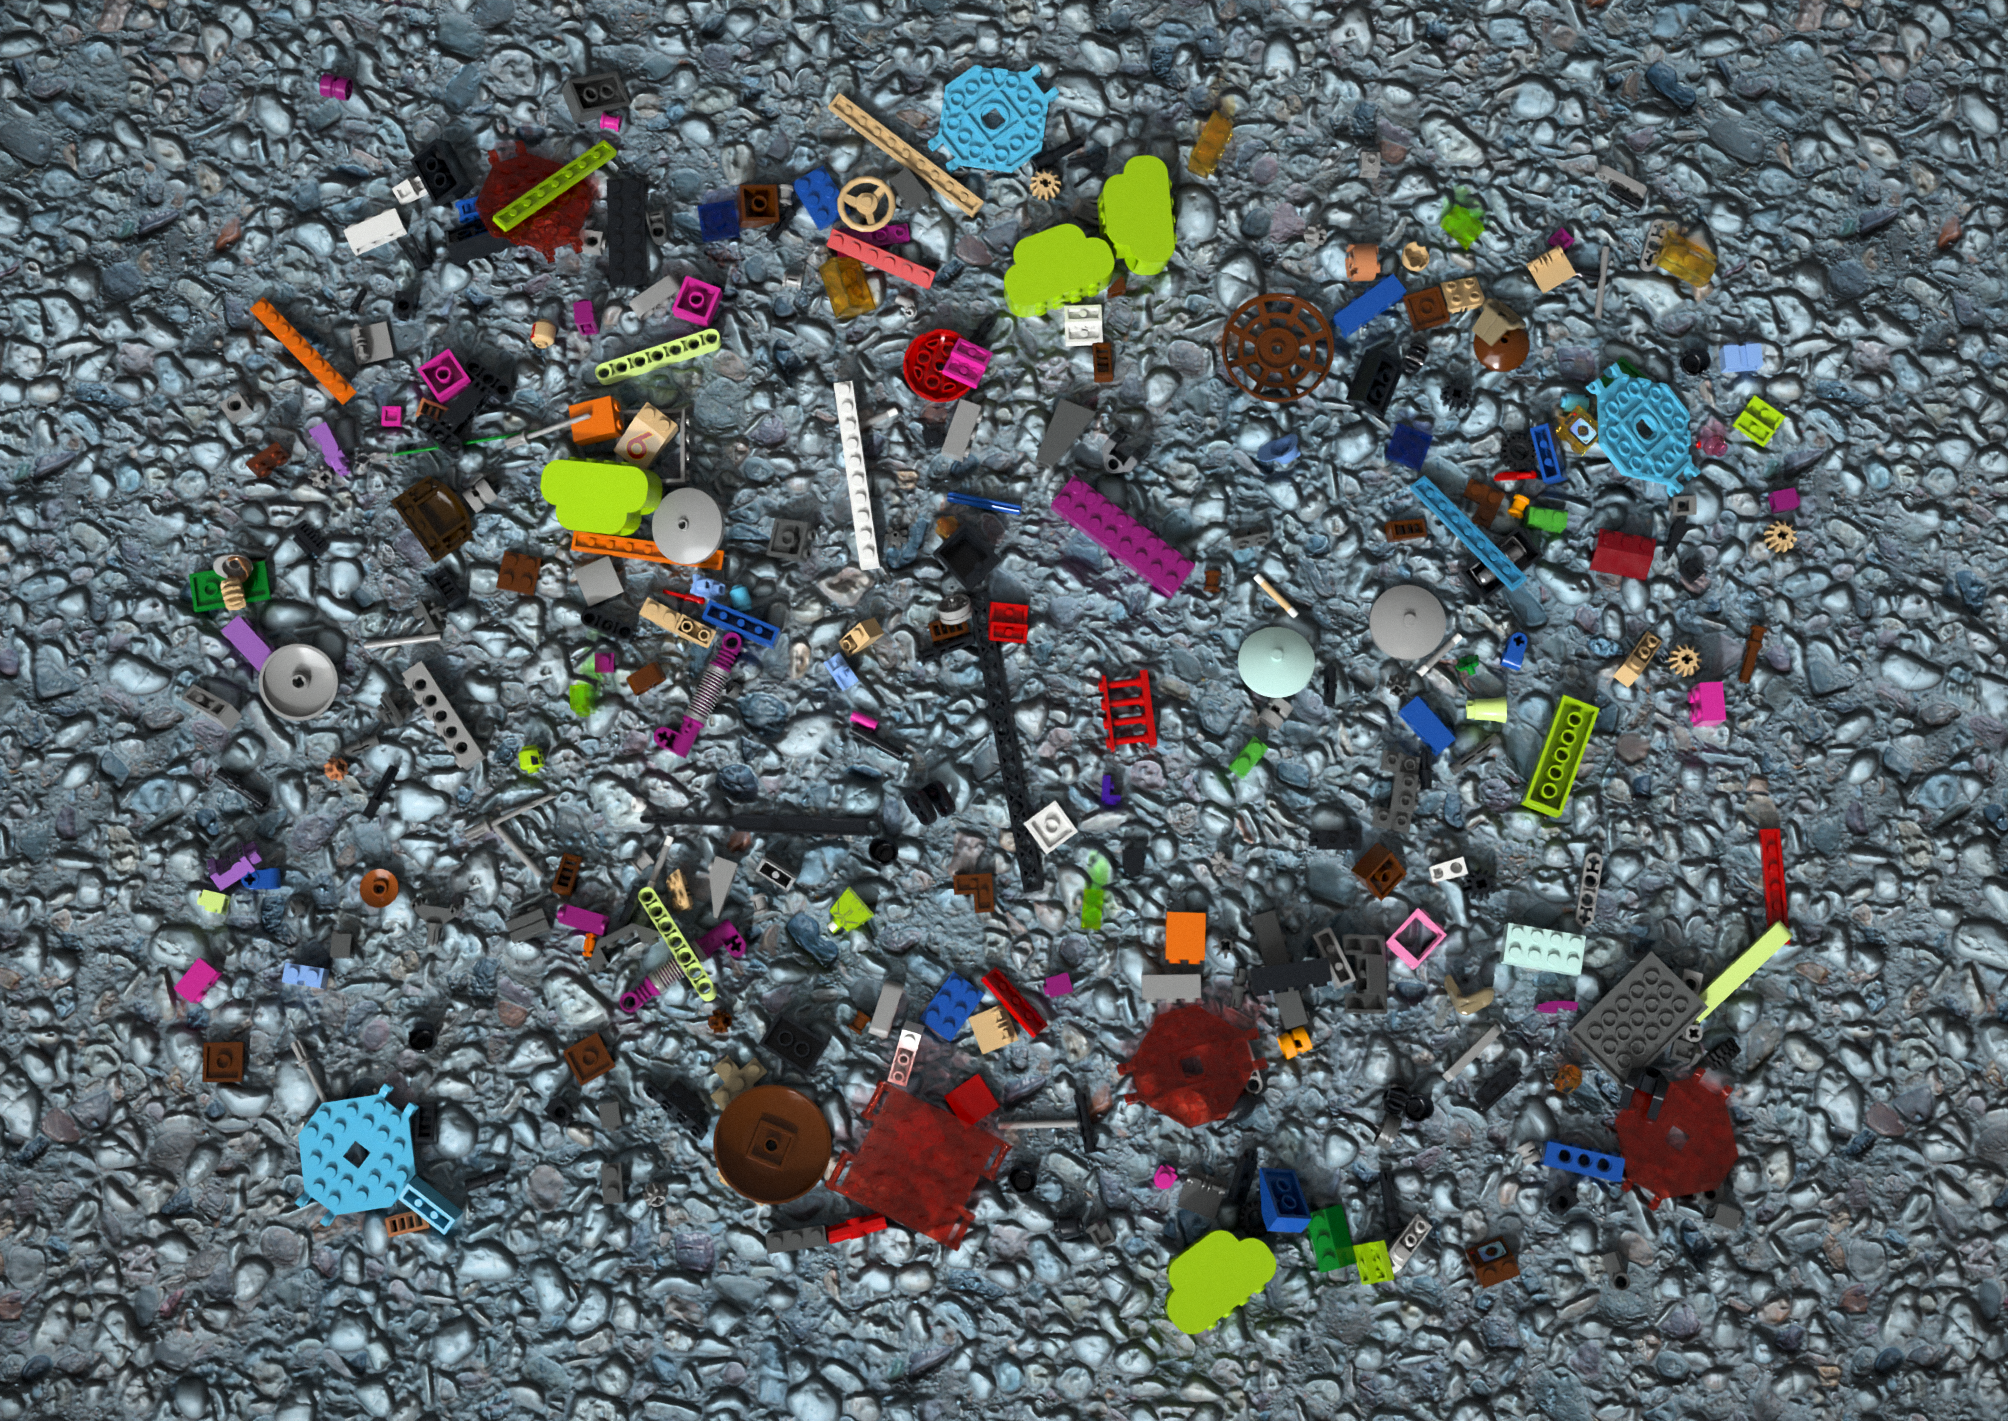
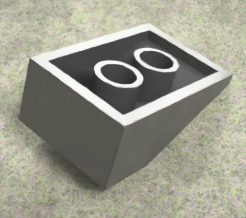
M617 71L567 80L561 90L575 124L594 120L601 117L603 112L609 114L631 104Z

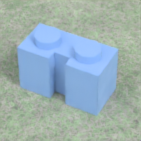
M1753 341L1744 342L1743 346L1736 345V343H1726L1718 351L1721 373L1756 371L1763 366L1761 343L1754 344Z
M285 963L282 982L303 986L304 981H306L305 986L326 989L330 970Z

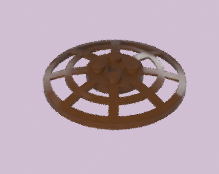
M1268 293L1248 300L1232 314L1226 324L1222 337V358L1231 379L1247 394L1267 402H1290L1307 396L1323 382L1333 361L1334 339L1327 320L1311 303L1291 294ZM1284 301L1295 305L1290 314L1281 312L1267 313L1264 302ZM1257 305L1260 316L1250 321L1244 330L1234 325L1243 312ZM1301 308L1313 315L1323 330L1312 334L1306 324L1297 318ZM1269 319H1284L1287 322L1284 328H1272ZM1262 322L1265 331L1258 338L1249 334V331L1255 325ZM1293 325H1297L1305 333L1306 337L1297 340L1290 332ZM1231 331L1240 337L1238 342L1239 359L1228 361L1227 341ZM1326 337L1328 349L1325 367L1314 363L1316 357L1315 341ZM1245 340L1255 345L1254 355L1244 357L1243 346ZM1307 344L1310 345L1309 361L1298 357L1300 347ZM1279 346L1282 349V353L1274 354L1272 347ZM1257 362L1263 368L1260 377L1256 376L1247 364ZM1294 364L1305 368L1300 375L1291 379L1288 370ZM1242 366L1246 374L1257 382L1253 391L1238 380L1231 368ZM1310 370L1321 373L1312 386L1298 394L1294 384L1304 379ZM1270 372L1281 373L1284 382L1275 383L1266 380ZM1263 386L1271 388L1287 387L1291 396L1272 398L1260 395Z

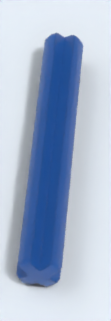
M949 491L947 501L1016 515H1019L1021 512V504L953 491Z

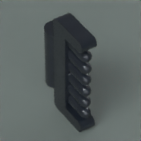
M303 520L293 528L296 534L293 541L307 556L314 553L317 557H320L330 546L326 541H322L323 538L316 534L317 532L313 531L312 527L309 528L310 525L307 524L306 520Z

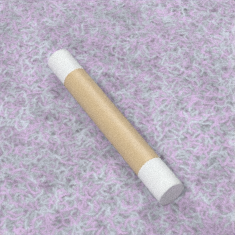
M1259 573L1253 578L1293 618L1299 614Z

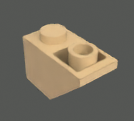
M874 617L856 625L839 641V644L849 658L874 643L884 634V631Z

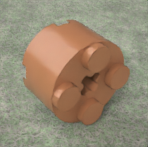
M1361 243L1349 244L1347 246L1346 252H1349V258H1345V269L1347 278H1351L1349 281H1373L1376 273H1380V262H1377L1378 245Z

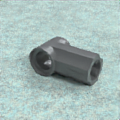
M1619 1250L1601 1255L1609 1277V1286L1615 1291L1628 1289L1631 1281L1626 1274ZM1618 1276L1623 1279L1622 1287L1616 1285L1615 1280Z

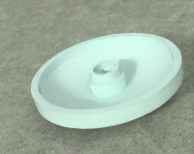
M1269 627L1258 630L1244 641L1239 651L1238 670L1242 680L1250 689L1263 696L1282 698L1296 694L1309 683L1314 673L1315 656L1312 647L1303 636L1287 628Z

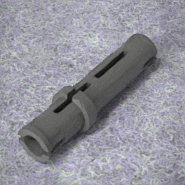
M1493 733L1483 742L1479 741L1476 747L1451 765H1448L1449 770L1454 776L1457 775V773L1471 765L1481 756L1488 755V751L1502 743L1501 739L1496 733Z

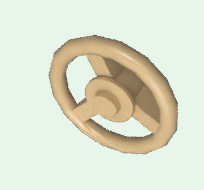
M859 176L850 180L841 189L837 199V210L842 221L850 228L860 232H873L884 227L892 219L896 209V197L891 187L882 179L873 176ZM861 183H872L879 186L873 194L862 193L857 198L847 194L854 186ZM886 193L889 205L887 213L879 222L875 223L874 216L878 203ZM845 203L858 210L859 215L866 219L868 225L856 223L848 217Z

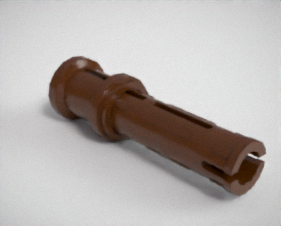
M1750 625L1749 639L1745 642L1747 649L1738 681L1750 684L1757 654L1763 648L1762 640L1764 633H1767L1766 628L1758 625Z

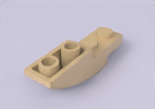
M647 597L638 614L654 622L657 626L707 649L717 632Z

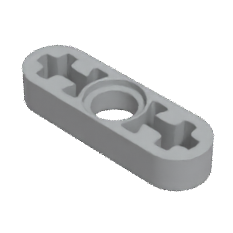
M1599 165L1595 173L1596 178L1609 185L1612 184L1624 192L1628 191L1636 199H1643L1647 192V187L1642 183L1606 165Z
M1662 219L1654 220L1648 230L1639 261L1640 268L1646 272L1654 270L1660 258L1668 230L1666 221ZM1660 225L1662 230L1658 233V236H1654L1657 231L1656 226ZM1649 242H1657L1658 249H1651L1649 247ZM1651 254L1653 256L1651 257L1650 262L1653 264L1648 266L1646 260L1649 258V255Z

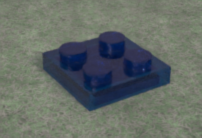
M734 200L697 206L703 243L740 237Z
M1397 423L1384 459L1420 472L1433 436Z

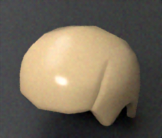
M1416 241L1407 243L1401 257V261L1407 269L1415 272L1422 271L1429 263L1430 255L1425 246L1417 245Z

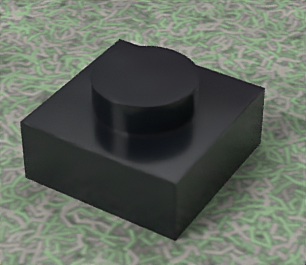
M940 426L922 430L926 450L943 446L944 440Z
M1694 557L1677 570L1689 585L1706 572Z

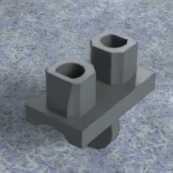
M420 599L417 601L418 606L412 610V613L416 619L420 620L424 617L426 623L420 627L423 634L427 635L444 631L445 628L441 621L444 619L442 613L445 612V607L437 606L436 602L431 603L430 600L423 601Z
M386 691L381 693L382 697L379 699L381 704L377 706L379 712L376 714V718L378 720L384 718L386 723L392 720L396 728L401 727L403 721L411 716V712L406 706L400 709L396 708L395 705L402 700L397 691L389 694Z

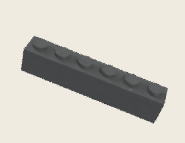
M1273 910L1252 916L1250 920L1264 967L1292 963V955L1290 951H1286L1285 944H1287L1285 933L1280 931L1279 925H1282L1279 914H1275ZM1291 987L1288 988L1289 992L1275 994L1274 990H1272L1283 1030L1308 1024L1310 1015L1308 1009L1303 1007L1302 1000H1304L1302 990L1294 991V988Z

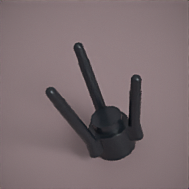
M1101 152L1069 159L1067 161L1068 164H1066V167H1072L1088 163L1090 169H1094L1093 172L1073 186L1074 188H1077L1094 175L1101 173L1102 168L1106 167V161Z
M428 231L425 232L427 255L425 252H420L413 234L409 235L417 253L415 259L399 238L396 239L413 263L415 269L421 272L432 267L434 260Z

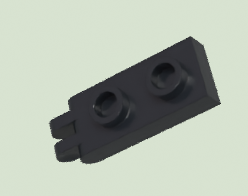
M1316 830V834H1308L1309 839H1316V842H1309V846H1316V850H1361V830Z
M1515 1064L1509 1069L1507 1067L1503 1068L1472 1096L1485 1111H1488L1519 1083L1517 1078L1522 1075V1072L1519 1070L1515 1075L1512 1074L1517 1068Z
M1247 1148L1244 1154L1240 1156L1232 1184L1229 1188L1228 1199L1245 1204L1258 1164L1256 1160L1258 1153Z

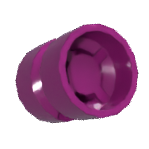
M323 73L320 81V95L328 98L335 96L338 100L349 101L353 90L352 78L341 75L338 78L336 74Z

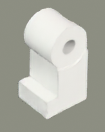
M1463 857L1429 867L1433 883L1468 874Z

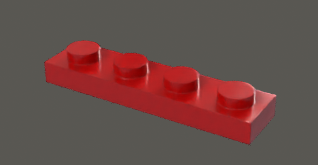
M997 967L981 979L1032 1038L1048 1026Z

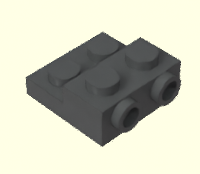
M775 518L766 554L770 557L786 558L789 561L806 563L807 558H810L812 555L810 545L811 541L816 538L815 527L809 522Z

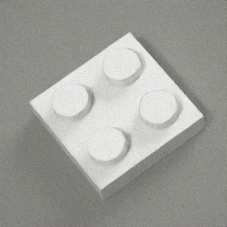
M1056 800L1024 823L1046 855L1078 832Z

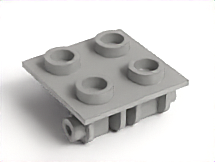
M386 321L361 327V324L353 325L354 328L350 329L357 365L394 357Z

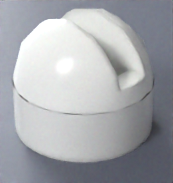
M633 797L631 800L632 811H644L647 807L644 804L646 800L642 797Z

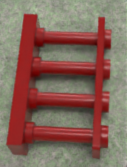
M1140 670L1139 676H1136V678L1106 681V675H1102L1101 680H1098L1099 692H1103L1104 698L1100 699L1101 710H1105L1106 718H1103L1104 729L1108 730V737H1105L1106 748H1110V752L1113 753L1115 752V745L1139 742L1148 743V748H1156L1157 738L1148 670ZM1129 686L1141 688V695H1138V697L1109 700L1107 689ZM1138 704L1143 706L1144 713H1141V716L1111 719L1110 708ZM1138 723L1146 726V732H1143L1142 735L1116 738L1113 736V726Z

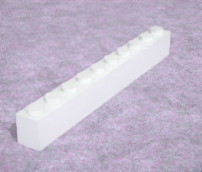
M853 381L834 383L860 567L862 571L881 568Z

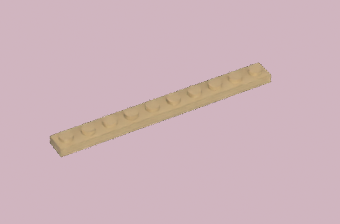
M838 93L828 105V109L904 167H907L913 174L973 218L984 205L983 200L841 93Z

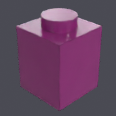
M1795 487L1774 491L1767 496L1772 514L1795 510L1800 503V496L1798 492L1796 493Z
M1068 972L1045 978L1046 983L1042 984L1045 995L1049 994L1050 998L1073 992Z

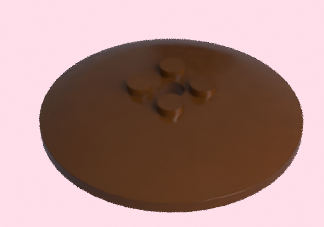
M763 1085L741 1093L724 1109L715 1127L713 1152L720 1174L738 1194L757 1203L783 1204L802 1197L820 1181L830 1160L831 1135L823 1113L806 1095L786 1086ZM767 1141L775 1142L776 1149L774 1151H769L766 1148Z

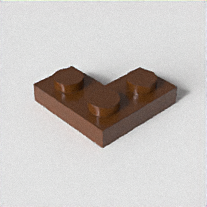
M1471 478L1462 497L1479 504L1472 521L1489 529L1505 494Z
M992 873L953 875L954 896L974 894L975 914L994 912Z

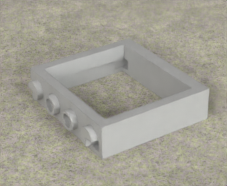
M658 409L671 420H680V479H661L662 487H687V481H690V470H687V463H690V451H687V444H690V433H687V426H690V415H687L685 409ZM621 410L619 412L624 425L623 435L627 430V421H633L640 410ZM622 437L616 438V445ZM616 453V462H627Z

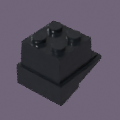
M967 521L933 552V557L968 592L1002 561Z

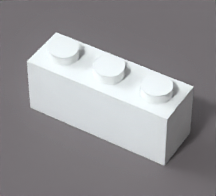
M395 208L386 209L380 215L370 216L363 222L351 224L347 229L343 230L356 256L407 234Z

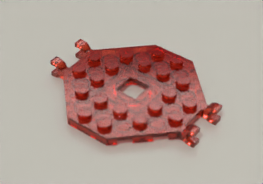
M522 140L515 142L517 157L502 162L499 161L495 149L489 150L488 155L490 158H488V162L492 168L477 198L475 209L490 235L498 239L499 237L508 239L510 243L523 247L525 245L533 247L535 251L543 253L548 264L555 262L553 256L556 253L554 251L555 248L571 244L575 254L583 252L581 248L583 242L578 237L587 219L590 207L594 203V196L584 179L505 232L493 221V215L566 165L527 153Z
M1198 1005L1159 1014L1131 1061L1116 1065L1120 1076L1132 1072L1136 1084V1093L1124 1095L1127 1106L1141 1101L1188 1129L1226 1119L1253 1072L1268 1068L1265 1057L1252 1061L1247 1040L1260 1039L1257 1027L1242 1031L1214 1014L1212 1015L1203 1010ZM1199 1055L1204 1072L1186 1078L1181 1060Z
M1701 1067L1696 1068L1690 1079L1669 1082L1670 1086L1657 1121L1646 1118L1654 1094H1648L1639 1090V1088L1635 1090L1629 1109L1623 1108L1614 1121L1622 1157L1625 1158L1627 1178L1619 1189L1627 1193L1632 1188L1634 1182H1636L1654 1195L1647 1206L1652 1211L1657 1210L1662 1199L1717 1190L1739 1157L1725 1103L1733 1088L1726 1084L1721 1089L1719 1095H1715L1698 1083L1706 1072ZM1672 1126L1677 1127L1689 1136L1680 1152L1663 1141Z

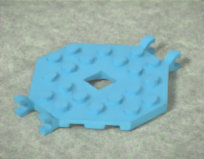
M1037 64L1027 72L1008 71V69L994 67L990 69L974 65L945 86L939 132L936 137L928 141V148L933 153L943 143L954 157L953 160L945 164L949 175L954 173L959 166L1012 173L1028 162L1030 158L1042 152L1048 104L1059 98L1057 95L1059 91L1055 86L1045 94L1033 81L1041 76V68ZM996 108L1005 122L995 129H990L982 117Z
M1615 362L1603 371L1608 378L1614 379L1606 388L1599 378L1586 386L1590 393L1597 395L1598 445L1621 475L1667 485V492L1672 497L1684 489L1682 484L1675 479L1682 471H1684L1683 474L1687 481L1701 473L1692 463V455H1689L1691 431L1688 430V421H1690V413L1666 383H1653L1649 379L1629 377L1628 374L1621 372L1618 364ZM1641 419L1644 420L1653 432L1647 439L1642 438L1636 428V424Z
M384 1083L377 1095L322 1103L298 1134L305 1191L295 1201V1204L300 1208L305 1207L312 1197L329 1210L320 1221L325 1227L330 1226L336 1216L340 1214L394 1206L404 1188L417 1175L414 1142L411 1134V1117L419 1106L414 1102H409L404 1112H402L386 1100L394 1089L389 1083ZM355 1141L371 1152L359 1168L345 1158V1154Z

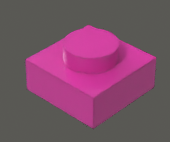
M382 406L381 425L402 427L403 408L401 406Z

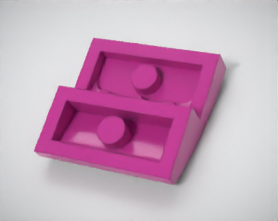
M959 338L951 351V356L944 366L942 374L976 389L988 367L993 352Z

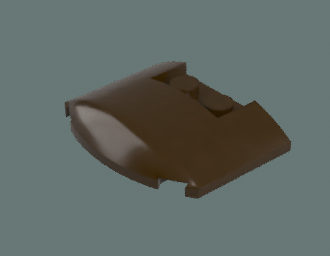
M428 475L390 502L436 564L472 539L473 533L470 517L461 500L447 485L432 479L433 477Z

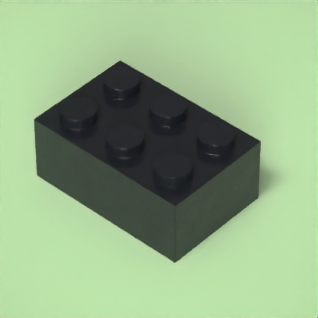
M779 1011L758 1043L807 1077L811 1075L830 1046V1043L781 1011Z

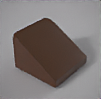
M1123 276L1107 290V299L1125 295L1126 286Z

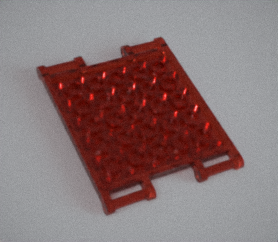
M879 1079L876 1083L877 1088L866 1109H863L860 1114L863 1118L873 1121L857 1155L846 1150L841 1151L840 1159L830 1179L826 1180L824 1186L958 1251L961 1246L960 1242L971 1221H974L976 1218L974 1213L963 1207L980 1175L995 1181L996 1173L1007 1152L1011 1150L1012 1145ZM886 1090L889 1093L876 1115L873 1111L883 1091ZM998 1145L1001 1148L991 1168L987 1170L984 1167L995 1146ZM847 1161L853 1162L842 1184H837L836 1182ZM959 1215L965 1218L952 1240L948 1236Z

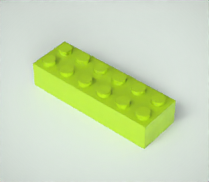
M1562 695L1558 699L1520 803L1521 805L1555 818L1562 815L1600 708L1566 695Z

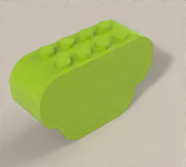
M1150 155L1131 158L1126 163L1122 174L1113 175L1106 181L1103 192L1097 201L1100 239L1109 245L1114 258H1124L1128 269L1137 275H1156L1163 271L1177 243V234L1173 230L1175 215H1172L1171 210L1174 204L1173 197H1170L1172 182L1171 179H1168L1167 167L1163 161Z
M1061 224L1023 238L1014 248L1013 266L1007 270L1004 277V298L1009 310L1014 315L1022 318L1035 315L1042 316L1048 310H1058L1063 308L1064 304L1070 302L1074 304L1086 296L1094 297L1098 295L1100 291L1110 285L1113 278L1115 261L1112 251L1104 240L1096 237L1086 238L1083 231L1073 224Z
M568 457V460H553L548 463L543 469L540 484L542 496L550 504L556 505L557 520L564 528L627 536L634 533L641 524L642 515L651 514L658 508L661 503L663 488L659 476L651 470L640 468V464L609 460L601 461L589 458L580 459L577 457Z
M1215 1229L1208 1231L1173 1257L1168 1263L1166 1277L1172 1289L1168 1292L1164 1303L1167 1316L1179 1330L1186 1334H1198L1205 1329L1210 1331L1219 1324L1217 1322L1218 1319L1222 1316L1224 1318L1229 1317L1235 1312L1233 1310L1234 1307L1238 1304L1243 1306L1250 1300L1249 1296L1251 1294H1259L1266 1288L1265 1284L1272 1279L1276 1271V1260L1273 1253L1261 1240L1252 1237H1243L1237 1240L1233 1234L1224 1230Z

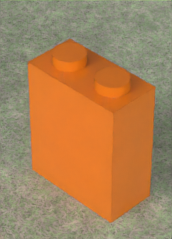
M612 396L568 406L570 419L586 413L591 415L589 419L571 424L573 442L582 447L623 436L622 430L624 425L619 413L621 405Z
M1166 912L1164 960H1169V964H1181V961H1188V964L1200 965V961L1205 960L1206 913Z

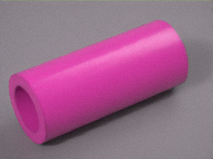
M856 710L853 711L850 721L873 731L876 730L879 720Z

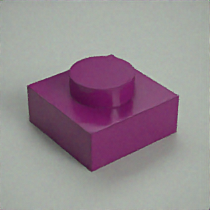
M1560 228L1547 242L1553 248L1559 245L1564 252L1575 240L1563 228Z
M595 653V673H615V654Z

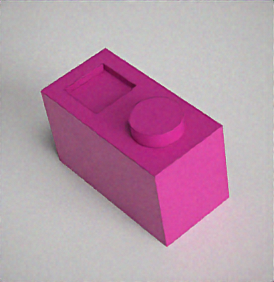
M198 958L173 989L189 1002L194 1004L201 1003L207 997V991L222 973L207 960Z

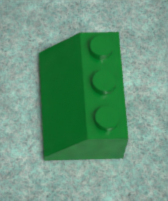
M1342 1204L1311 1211L1312 1220L1306 1228L1318 1272L1324 1273L1357 1263Z

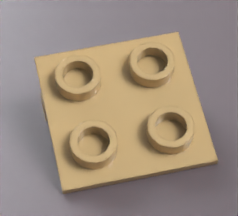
M1559 245L1526 264L1543 294L1577 275Z
M1476 276L1440 283L1448 304L1446 305L1448 313L1454 314L1455 312H1460V309L1464 312L1465 308L1467 311H1470V309H1480L1483 306L1485 297Z
M677 869L667 877L666 885L673 897L672 906L677 911V914H680L684 910H692L694 904L692 897L687 896L691 893L686 892V889H689L686 886L688 885L686 876L680 872V869Z
M1003 1004L968 1018L982 1055L1019 1040L1008 1011Z

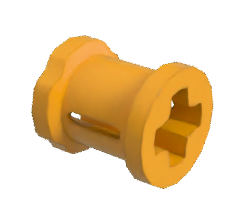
M1515 494L1511 508H1508L1507 513L1512 517L1522 519L1524 516L1523 511L1526 505H1529L1530 500L1523 495Z

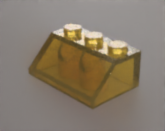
M1215 109L1190 156L1187 171L1206 180L1210 174L1214 175L1218 166L1216 162L1218 159H1222L1226 150L1224 146L1226 143L1229 144L1233 137V133H1231L1232 125Z
M1667 230L1652 263L1657 264V266L1690 284L1702 288L1709 283L1713 275L1717 256Z
M832 257L818 267L836 318H852L876 309L860 260Z

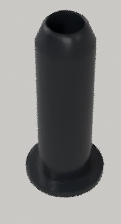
M365 288L360 289L352 305L347 307L350 312L357 314V310L367 294Z

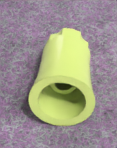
M1506 696L1467 700L1466 718L1506 723Z

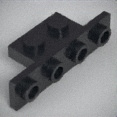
M649 1079L643 1088L646 1095L659 1103L664 1111L674 1116L675 1120L690 1130L694 1137L703 1140L709 1130L695 1117L705 1108L706 1104L677 1079L665 1092Z

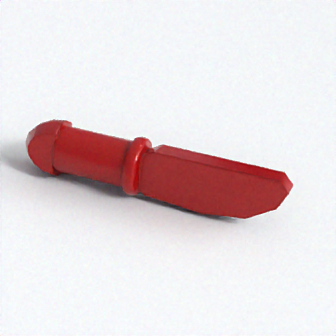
M1532 470L1526 472H1501L1495 475L1494 481L1535 479L1537 472Z
M663 589L664 594L684 598L685 602L705 603L703 597L692 595L688 592L682 594Z

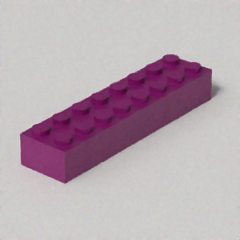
M1073 475L1051 503L1052 511L1170 599L1173 598L1194 571L1196 565L1076 475Z

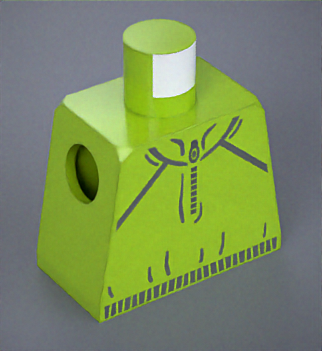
M849 886L829 910L835 918L826 926L833 934L842 926L847 932H850L873 918L874 914Z

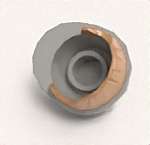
M235 551L218 556L214 560L213 568L219 576L227 579L238 578L241 582H244L251 575L253 565L246 554Z

